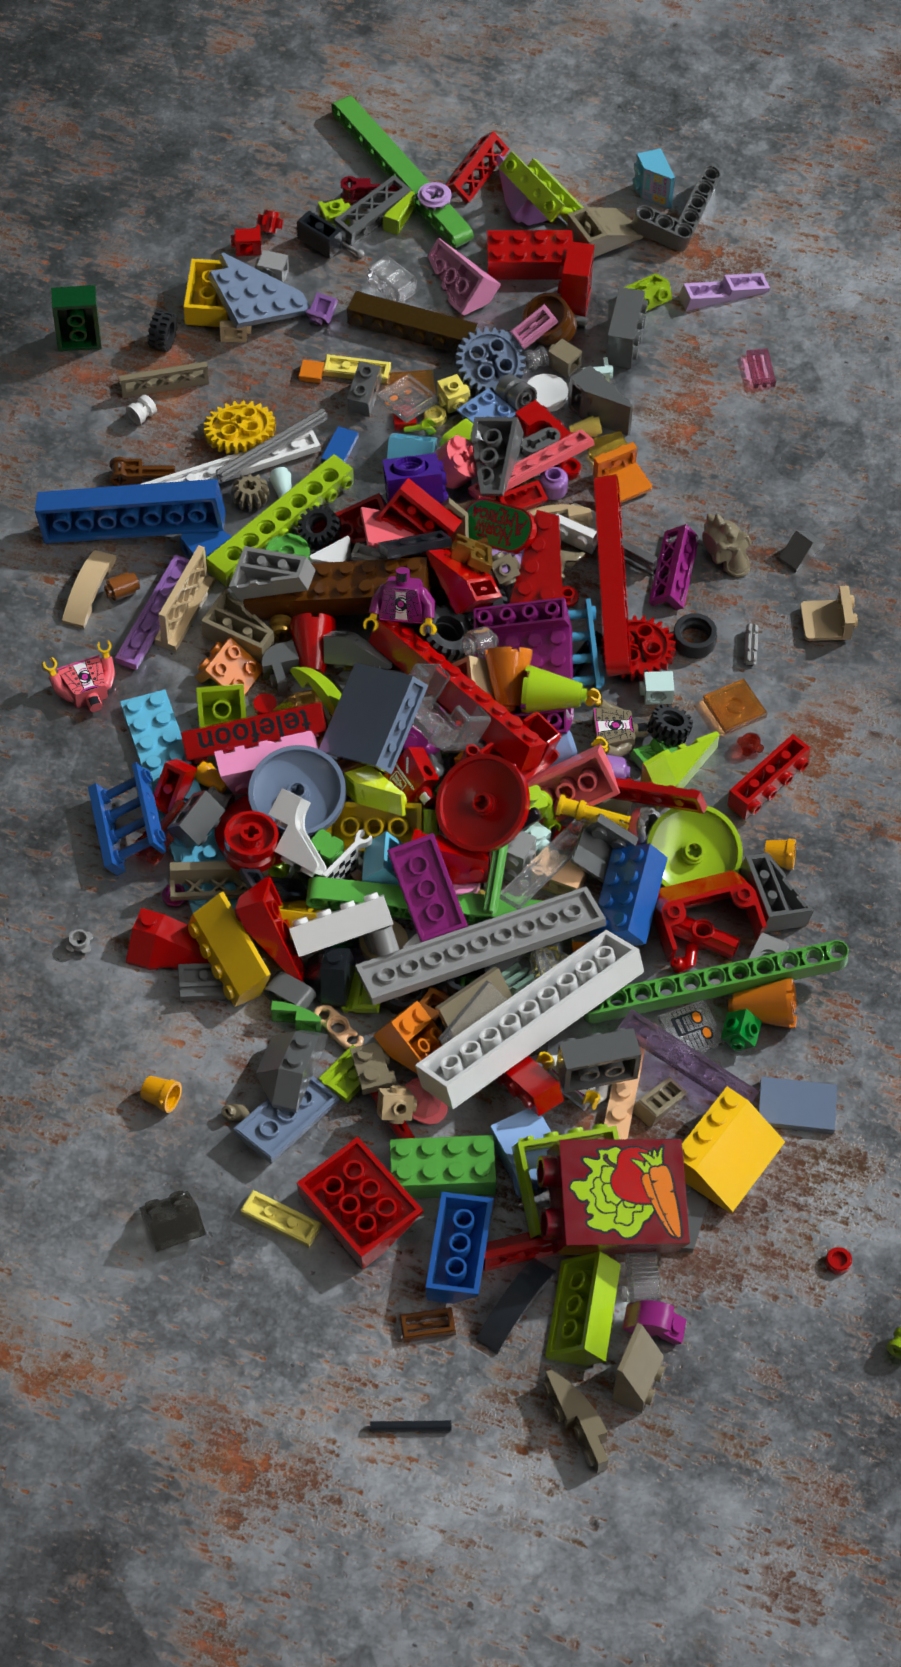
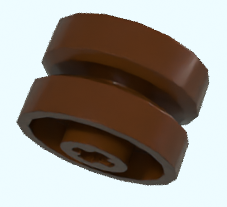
M542 293L530 300L523 311V321L544 304L558 320L557 324L535 340V342L545 349H549L551 345L556 344L560 339L569 342L576 332L577 321L566 301L560 295L554 293ZM545 313L543 316H541L538 320H536L535 322L539 321L542 317H544V316L546 315V313Z

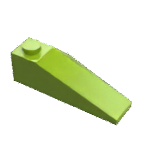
M715 731L695 739L690 746H686L683 743L678 745L677 750L674 752H670L668 749L660 752L642 764L640 782H653L659 785H673L677 788H684L717 749L720 734Z

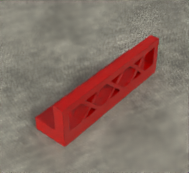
M494 131L482 136L445 184L450 189L451 194L456 192L465 204L470 203L497 167L496 157L498 155L504 157L509 148ZM494 143H495V144L498 146V148L501 150V152H500L499 154H494V151H493V144H494ZM483 157L489 158V167H484ZM474 170L479 171V181L474 180ZM463 184H469L470 193L468 195L461 188Z
M529 1232L489 1241L486 1245L483 1264L484 1271L530 1261L533 1258L539 1259L553 1255L552 1240H543L542 1237L530 1239Z

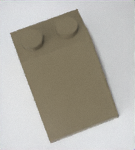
M637 1323L617 1369L612 1401L643 1412L646 1404L651 1405L656 1390L652 1388L655 1381L661 1382L666 1367L662 1366L663 1354L643 1325Z

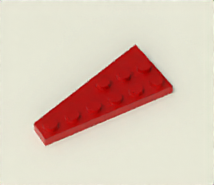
M540 510L536 511L534 523L537 525L536 536L531 546L524 551L520 565L521 568H519L520 575L516 578L509 604L563 598L559 515Z

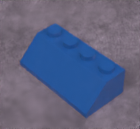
M448 1192L441 1193L426 1282L427 1301L454 1304L479 1296L493 1198Z

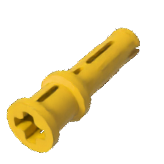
M563 794L560 796L556 810L557 816L561 814L571 816L576 821L588 820L601 813L626 830L629 827L626 823H630L631 816L589 806L585 800L575 801L566 798Z

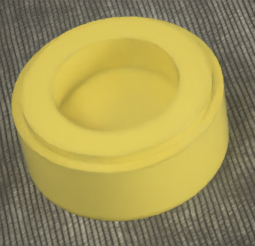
M438 405L429 406L424 411V419L430 418L436 423V425L431 427L442 426L446 421V411Z

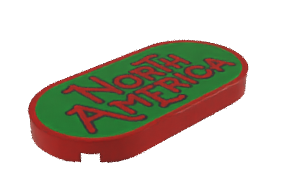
M480 498L473 501L465 510L468 512L469 538L474 540L487 538L488 544L492 549L515 555L521 553L520 551L524 548L527 549L531 546L535 539L537 525L534 523V517L530 512L522 508L487 498Z

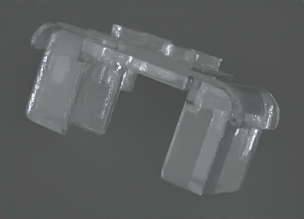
M415 664L409 675L427 684L428 688L415 716L413 725L423 732V736L432 746L443 751H465L469 744H474L481 749L484 744L482 742L478 743V741L490 724L491 717L479 705L472 716L460 705L449 715L435 702L451 676L439 664Z

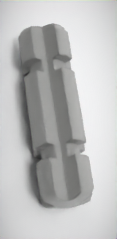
M749 623L745 629L744 663L753 666L757 660L758 625Z

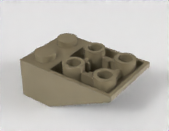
M585 207L568 214L567 230H572L573 241L594 244V257L643 238V235L632 229V221L622 208Z

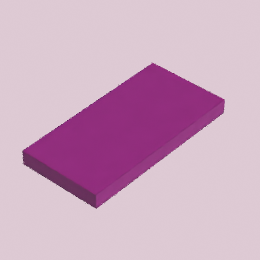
M434 833L387 850L420 942L468 927Z

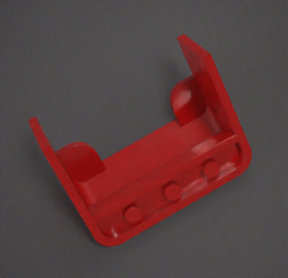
M723 872L660 888L653 919L667 962L674 958L678 949L671 927L680 925L686 917L685 909L731 898L737 907L746 908L755 939L758 940L761 932H765L767 924L756 891L738 872Z

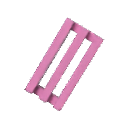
M544 304L510 332L522 348L526 349L557 324L558 320ZM546 313V315H545L544 317H542L539 321L535 322L536 320H538L541 316H543V315ZM529 327L528 330H526L523 334L519 336L521 332H523L526 328Z

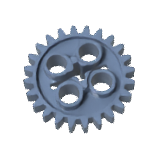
M485 327L482 333L477 328L475 335L469 332L467 338L463 337L462 345H458V353L455 355V359L458 361H456L455 367L460 369L457 375H464L462 383L468 381L470 383L469 389L476 387V394L480 390L485 391L488 388L496 394L497 384L504 376L513 374L521 379L524 374L522 371H524L526 365L523 362L526 357L520 355L523 348H516L518 341H511L512 334L505 337V330H502L499 334L496 327L493 328L492 332H489L488 328ZM491 346H497L500 351H494ZM471 353H478L481 358H475ZM500 365H505L509 371L502 370ZM480 372H486L489 377L481 376Z

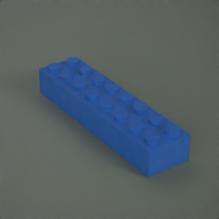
M218 479L37 492L35 514L45 544L224 531L226 512Z

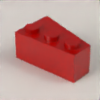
M409 478L375 519L379 522L384 521L392 524L400 531L404 529L415 535L442 530L451 536L462 522Z
M414 829L412 841L428 834H423L422 830ZM437 834L435 836L452 884L487 883L492 857L491 852L476 853L467 851L456 846L449 839H445L444 835Z

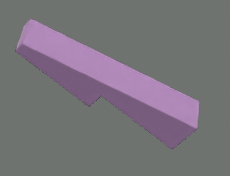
M763 273L724 275L722 281L684 283L679 297L685 310L689 311L769 292L770 287Z

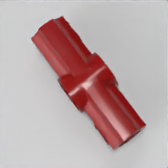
M686 916L680 925L671 927L673 935L696 944L698 950L708 949L729 959L734 957L740 944L739 938L714 928L713 924L706 919L695 920Z

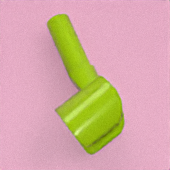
M425 418L421 424L404 427V432L424 430L428 435H433L436 433V430L431 426L436 425V423L430 418Z

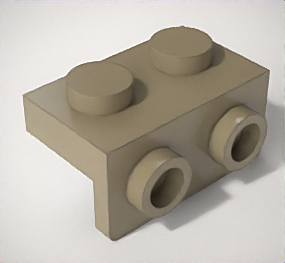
M378 1042L350 1048L363 1095L377 1092L378 1088H391V1086L397 1085L394 1071H389L387 1065H390L389 1056L384 1050L382 1051L381 1045Z

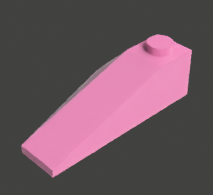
M439 238L427 256L435 274L439 275L442 281L441 286L449 296L448 301L450 305L462 315H466L489 304L501 286L488 273Z

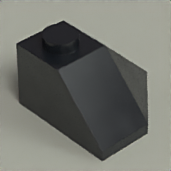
M326 947L308 958L303 981L315 991L316 998L322 1005L346 1007L356 968V962L350 949Z

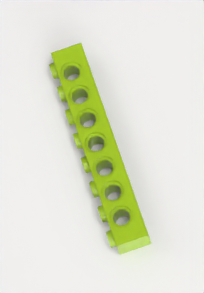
M333 454L206 558L207 572L226 587L230 585L244 546L265 550L267 543L273 537L292 534L299 526L298 519L303 520L300 515L302 513L307 514V508L313 510V505H316L318 508L320 505L326 506L328 503H332L340 493L352 486L354 483L353 468Z

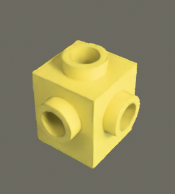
M457 374L437 381V400L441 407L444 406L448 414L457 411L458 408L468 402L470 390L466 384L462 383Z

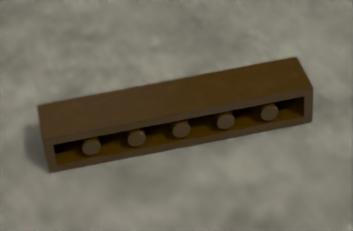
M355 291L347 308V324L458 353L457 348L458 345H462L463 337L467 338L469 332L475 335V331L478 328V323Z

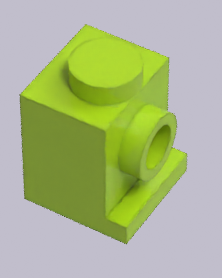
M342 198L327 203L320 201L318 202L319 217L321 219L325 218V221L328 220V223L331 222V225H333L334 219L351 206L349 203H344ZM350 219L343 221L346 225H350Z

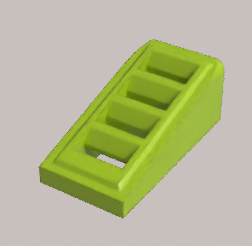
M410 191L383 216L384 231L395 235L400 234L416 207L415 192Z

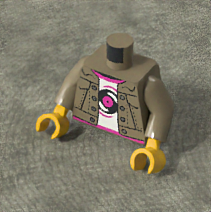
M595 688L587 692L588 698L585 704L589 707L593 705L595 707L593 708L592 715L594 733L592 746L601 744L606 755L623 757L634 749L635 737L648 736L647 723L633 724L632 712L630 710H624L610 704L601 698L600 692Z

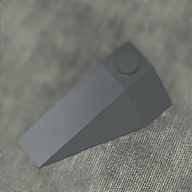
M474 417L471 441L474 449L481 496H504L520 453L524 434L518 417Z

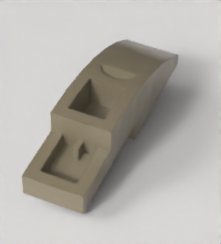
M546 1371L543 1388L548 1398L552 1397L555 1406H553L556 1419L558 1422H563L565 1429L574 1426L577 1440L579 1442L583 1441L586 1450L584 1454L588 1465L594 1466L597 1473L607 1470L609 1460L602 1443L606 1442L608 1431L598 1413L574 1385L554 1371Z

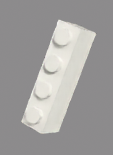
M375 892L364 896L363 902L355 904L354 900L341 904L340 910L331 912L329 908L317 912V918L307 920V917L292 921L294 926L289 927L298 956L301 957L393 925L384 895L378 896V893Z

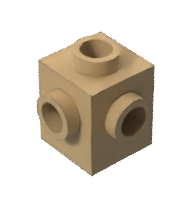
M393 1085L391 1088H378L377 1114L381 1120H389L393 1124H403L404 1120L412 1121V1113H415L417 1109V1099L406 1086Z

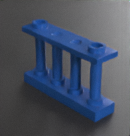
M136 762L132 764L133 778L109 790L102 788L97 783L88 786L104 867L117 876L126 872L124 866L125 858L149 846L154 847L162 854L166 852L164 843L166 837L161 830L151 784L153 780L152 775L148 769H144ZM137 786L139 797L112 810L111 802L113 798ZM141 806L143 817L116 829L115 822L117 818ZM146 827L148 837L121 850L119 843L121 838Z

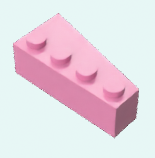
M306 731L280 737L279 742L276 743L265 740L258 742L259 745L257 747L245 749L243 745L234 747L235 752L224 754L223 750L215 751L214 754L220 777L235 796L248 793L253 771L260 761L273 751L292 745H305L319 749V744L312 731Z

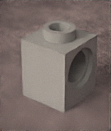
M263 250L261 257L256 259L255 269L284 283L289 271L288 255Z

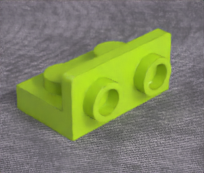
M657 273L624 287L645 291L644 300L648 301L647 311L672 300L669 280Z

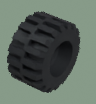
M447 605L435 606V619L432 620V623L436 626L437 631L434 635H431L430 626L426 627L425 636L420 633V626L422 624L418 623L414 628L417 636L423 641L428 642L435 651L442 654L451 664L466 657L474 645L472 642L471 644L466 642V639H475L476 633H471L474 631V625H470L471 620L469 617L466 618L464 613L456 614L452 607L448 608ZM439 634L444 635L449 641L443 639Z

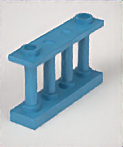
M591 598L585 600L584 609L568 610L570 619L585 618L587 631L572 632V642L588 640L589 645L588 654L573 655V664L591 663L592 676L573 677V680L583 683V686L593 685L600 692L601 687L605 685L604 673L599 672L593 623V620H596V607L591 606Z

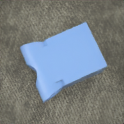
M525 1109L490 1126L489 1135H493L494 1150L510 1178H512L518 1199L522 1196L512 1146L519 1142V1138L533 1135L534 1139L543 1138V1134L551 1132L543 1116H538L531 1109ZM548 1149L525 1152L533 1192L539 1188L537 1181L538 1157L547 1156Z

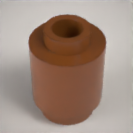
M125 572L107 579V585H104L107 597L112 598L114 601L133 595L140 589L138 578L134 572Z

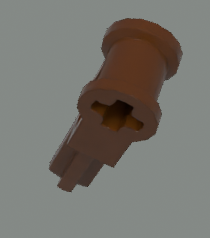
M115 457L109 462V466L112 469L110 483L114 486L142 484V478H161L175 473L174 465H142V459Z

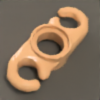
M329 1005L318 1006L313 1013L318 1016L323 1011L329 1013L327 1019H321V1026L325 1027L331 1039L335 1040L345 1050H348L352 1044H349L347 1039L351 1036H357V1031L353 1030L349 1025L348 1019L339 1014L333 1007ZM336 1023H341L345 1026V1030L336 1033L332 1031L331 1027ZM361 1035L358 1036L357 1043L353 1045L356 1047L362 1046L364 1043L363 1037Z

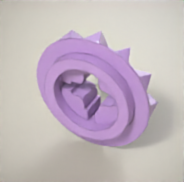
M427 183L418 191L419 203L424 205L426 209L432 207L434 211L437 207L443 209L445 205L450 203L451 191L442 183Z

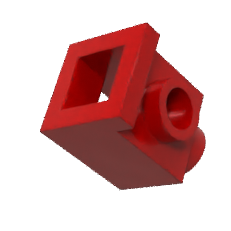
M256 225V228L235 229V235H231V248H236V256L262 255L260 225Z

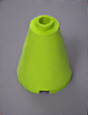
M527 665L525 671H530L528 677L523 679L521 704H525L526 707H523L521 712L532 713L581 707V703H586L587 689L583 688V683Z

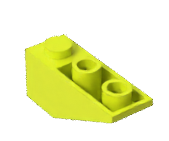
M367 765L344 773L346 794L357 804L400 816L406 815L405 805L407 804V799L404 792L400 791L372 766Z

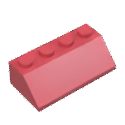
M601 744L547 768L527 783L528 787L538 785L541 790L551 796L555 810L554 817L558 822L570 817L563 814L560 816L556 815L561 794L575 801L585 800L589 806H594L620 794L612 766ZM543 817V819L539 820L538 822L543 825V820L545 819V817Z

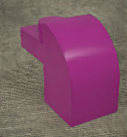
M641 1300L626 1305L622 1329L633 1334L637 1323L643 1325L650 1337L657 1335L674 1345L683 1343L686 1319L674 1313V1306L654 1300Z

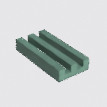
M519 962L501 972L512 996L536 980L538 976L535 972L528 974L530 969L527 967L520 969L522 964ZM524 978L523 980L515 984L519 979Z

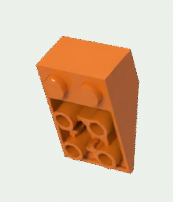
M418 1000L400 1012L373 1035L388 1056L417 1073L415 1067L417 1063L448 1042Z

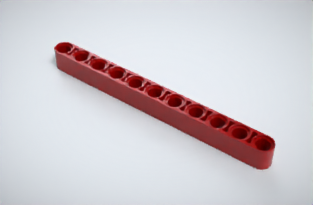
M617 474L594 478L604 652L608 677L632 673L625 559L621 538L623 539L621 500Z

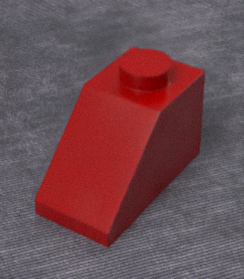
M179 759L165 762L154 792L157 810L169 816L175 812L189 792L198 768Z

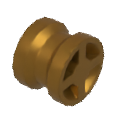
M278 614L270 618V627L274 632V642L282 643L292 639L290 630L291 617Z

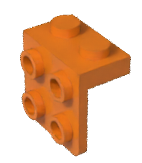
M634 442L621 445L617 449L601 453L594 458L593 476L595 478L617 474L621 503L652 490L651 482L636 463L638 448Z
M230 637L222 643L218 641L209 652L212 655L208 659L202 660L197 666L199 671L194 678L200 683L211 678L219 686L244 684L245 695L263 670L262 665Z

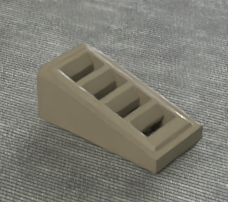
M669 1076L640 1098L633 1112L647 1126L652 1127L685 1098L688 1092ZM665 1088H667L670 1092H672V1093L675 1095V1097H673L672 1095H670V1094L665 1090Z

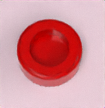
M569 458L559 463V468L567 473L568 480L579 477L581 464L577 459Z
M267 693L258 695L253 701L254 712L260 715L277 711L276 698Z
M835 1247L829 1250L825 1259L828 1271L835 1275H843L849 1271L852 1264V1256L849 1251L842 1247Z

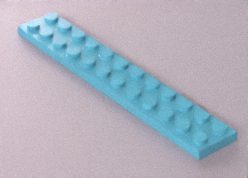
M165 689L120 701L139 762L152 775L153 793L155 792L165 762L179 759L192 765L191 760L187 761L181 732ZM194 777L189 792L171 816L157 810L174 862L226 861L218 848L215 839V828L209 831L207 834L208 839L199 847L194 846L186 848L167 829L192 794L201 792L199 783ZM228 882L223 886L229 891L236 890L234 882ZM203 883L199 888L203 891H211L215 887L210 883ZM182 884L185 892L190 889L186 884ZM211 899L187 900L191 913L193 914ZM228 899L232 908L235 909L238 899Z

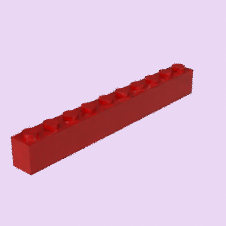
M376 618L379 627L376 631L372 630L369 643L405 674L414 676L427 684L428 688L426 691L488 744L490 742L494 743L493 748L509 762L515 764L520 771L538 768L547 743L536 732L531 731L520 719L507 711L506 707L500 705L489 693L477 686L475 681L465 676L458 667L453 666L442 654L435 651L428 642L423 641L412 629L405 626L402 622L385 621Z

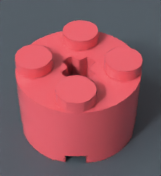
M455 435L433 452L437 454L438 461L443 462L447 481L446 487L456 489L477 476L473 444L468 439Z

